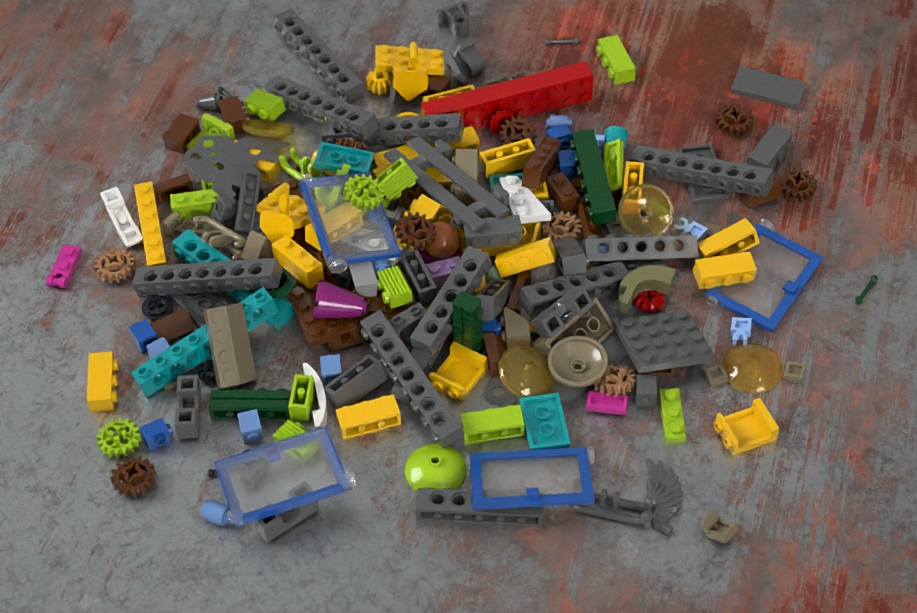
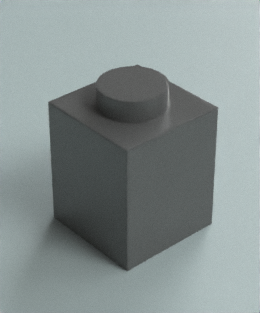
M636 375L635 405L643 407L656 406L657 375Z

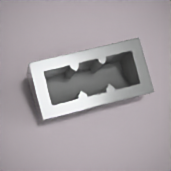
M372 262L348 264L357 293L366 297L377 296L378 282Z

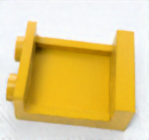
M453 342L450 346V355L436 373L431 372L429 374V381L435 390L442 391L451 398L464 402L488 370V357L457 342Z
M761 398L754 399L750 408L723 417L721 412L717 413L714 422L716 432L721 434L725 447L730 449L733 455L775 441L779 432L778 425Z

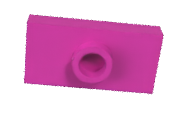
M588 390L586 411L626 415L628 395L618 394L615 397L614 394L607 396V393L600 394L598 391Z

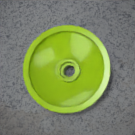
M438 443L424 445L416 449L409 456L405 465L406 480L417 493L418 488L426 487L433 489L452 488L457 490L463 484L467 472L466 462L460 452L451 446L443 448Z

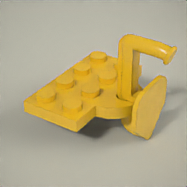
M414 41L410 44L409 48L404 46L376 45L375 70L393 72V88L409 101L427 89L428 75L444 76V50L422 49Z
M287 182L282 183L272 193H269L256 207V212L261 213L260 228L271 243L276 242L285 235L292 238L294 236V229L302 228L312 222L304 199L296 195H289L290 185ZM315 201L320 217L324 216L326 206Z

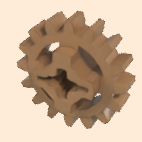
M560 211V214L553 212L550 221H543V237H551L552 240L574 237L577 241V238L581 237L582 232L581 220H576V215L570 216V212L563 214V211Z
M111 247L109 252L103 250L104 254H98V259L94 260L95 273L98 278H102L103 282L108 279L109 283H112L113 280L119 283L120 279L127 280V275L132 276L131 271L135 270L134 257L131 252H127L126 248L121 251L120 247H117L116 250H113Z
M610 364L607 366L603 377L592 384V386H594L595 390H600V394L607 393V396L614 394L617 397L618 394L625 395V391L631 392L632 388H635L636 375L633 374V370H628V366L621 367V364L617 366Z

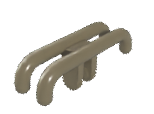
M193 217L194 223H205L217 229L213 231L192 230L193 233L202 238L203 242L208 243L211 247H222L233 254V261L241 260L242 251L238 248L244 247L246 244V239L210 217ZM230 238L235 240L234 246L229 244Z

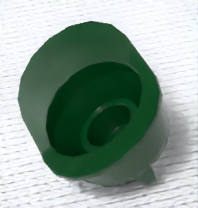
M283 269L278 288L265 290L274 299L288 297V294L296 285V280Z

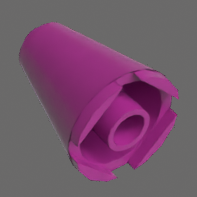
M319 280L312 318L361 317V313L365 314L367 302H363L364 298L324 280Z

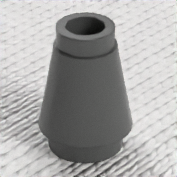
M215 93L197 98V107L219 110L218 100H222L223 97L221 94Z

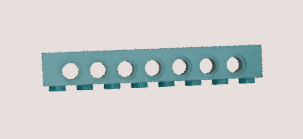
M189 229L172 241L174 255L178 259L184 260L187 264L232 261L208 243L203 242L199 236ZM259 289L225 291V293L229 297H234L238 302H241ZM273 298L279 313L266 320L265 323L279 330L294 317V312L290 302L284 298Z
M264 287L239 302L243 303L248 332L279 313L273 298ZM206 324L131 372L137 385L147 398L162 389L165 384H170L178 376H182L212 356Z

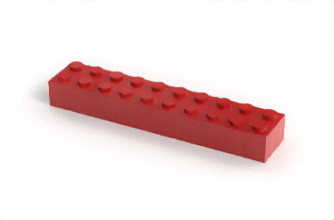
M584 61L422 102L421 116L461 113L464 128L472 126L474 130L489 127V121L492 120L491 115H496L497 111L501 112L503 108L506 110L510 109L515 114V118L518 119L519 115H521V118L590 101L593 95L594 74L587 62Z

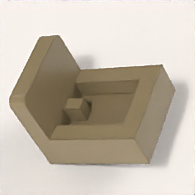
M712 509L701 520L706 537L724 544L738 531L736 524L721 519L715 509Z

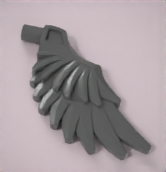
M647 458L650 479H647L648 493L646 498H652L653 500L651 524L656 529H661L667 535H670L673 528L667 522L671 515L680 508L683 491L679 490L682 484H677L679 476L673 477L672 468H669L666 474L661 460L658 461L657 469L654 462Z

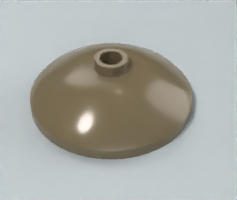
M586 336L564 338L552 347L548 355V367L552 376L558 382L570 387H586L596 383L603 377L608 366V357L603 346L596 340Z

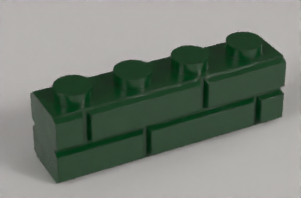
M462 291L452 302L453 342H457L481 354L484 349V345H482L484 333H482L484 325L482 315L484 309L481 308V299Z
M226 388L211 390L209 402L211 419H238L237 413L257 409L259 419H290L288 405L291 391L283 388L278 390H267L264 388L258 390H247L245 388H239L238 390H228Z

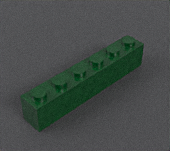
M594 129L572 132L573 140H570L571 151H575L573 158L574 163L578 164V177H582V180H580L581 189L586 192L584 200L586 205L589 204L587 208L589 219L593 218L594 225L616 222V208Z

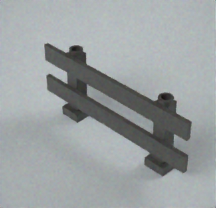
M419 136L407 141V145L419 154V156L412 160L408 159L396 148L384 153V157L392 164L401 157L418 177L416 184L453 214L450 221L456 228H462L464 223L475 232L486 225V222L480 218L482 215L490 212L495 217L500 218L510 212L509 193L496 184L492 186V193L490 194L452 163V147L442 139L435 141L434 148ZM434 166L476 200V202L465 206L425 173L424 170Z

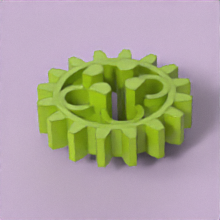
M355 174L354 179L349 177L348 182H345L343 195H346V201L350 200V206L355 204L356 209L363 207V210L366 211L367 207L373 210L374 206L379 207L380 203L383 202L385 190L382 189L383 184H378V179L372 180L371 175L367 178L365 174H362V177Z
M119 417L116 422L111 419V424L104 423V429H98L99 435H96L98 448L101 449L103 455L107 453L109 458L116 455V458L119 459L122 454L126 458L128 452L135 453L133 448H139V441H142L139 427L136 426V422L130 423L129 418L122 421L121 417Z

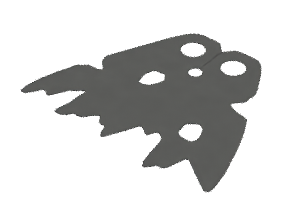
M208 135L199 138L195 143L196 148L189 149L183 155V159L204 182H215L212 187L217 194H226L229 201L235 204L236 201L233 197L236 196V193L232 190V185L240 188L243 170L260 173L254 167V165L259 164L257 160L260 159L279 163V156L272 151L290 146L291 144L279 140L244 137L237 142H233V139L228 136ZM212 140L214 145L212 147H204L203 142ZM259 149L261 150V152L257 155L250 154L249 150ZM215 152L216 155L211 156L210 153ZM200 153L202 157L199 160H192L190 155ZM216 163H222L224 165V169H216L214 165Z

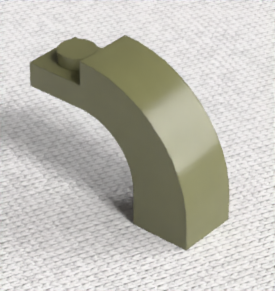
M647 265L628 273L619 286V313L627 315L633 299L643 291L651 290L669 295L675 280L676 269L661 265Z

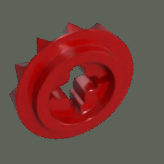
M503 108L501 112L497 111L496 115H491L492 120L489 121V128L493 133L499 134V131H503L500 129L502 125L500 120L503 118V125H505V120L511 121V116L515 118V114L510 109L506 110Z
M649 290L636 295L634 303L639 309L652 312L659 310L664 305L665 298L663 293ZM647 296H651V301H650V302H649Z

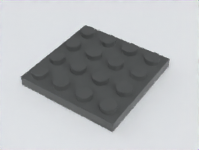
M688 310L614 321V329L638 373L714 362L715 355Z

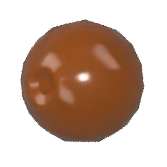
M444 221L431 223L436 224L435 230L437 234L434 243H431L430 248L424 247V251L434 259L444 260L452 257L458 251L460 245V236L456 227Z

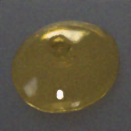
M255 119L242 122V128L246 133L263 141H281L290 137L295 132V128L292 125L278 121Z
M640 184L634 186L622 196L619 202V221L628 234H636V237H643V234L654 233V236H661L662 233L669 229L673 221L674 208L672 201L664 190L655 185ZM641 210L646 212L645 217L641 216Z
M747 343L745 346L740 344L728 351L723 361V368L729 377L728 381L736 388L746 392L759 393L772 389L780 381L783 372L779 356L770 348L757 343Z
M527 345L513 346L502 355L499 361V375L503 384L511 393L520 398L548 394L554 386L555 378L549 371L548 357L534 347Z

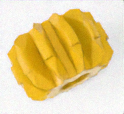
M375 69L374 71H369L368 76H366L368 91H371L373 95L376 93L379 96L381 94L387 95V92L391 90L393 72L376 71Z

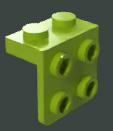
M205 113L201 117L203 130L187 144V149L196 148L195 143L199 138L208 135L228 136L234 142L233 126ZM212 140L203 142L204 147H212L214 145ZM212 152L210 153V155L215 156L216 153Z

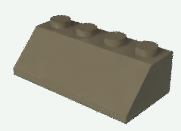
M597 297L591 298L594 304L581 315H574L563 322L565 327L552 338L539 337L532 343L543 361L548 364L550 350L557 342L564 338L586 336L601 343L615 330L613 323Z
M243 303L203 310L218 388L257 380Z

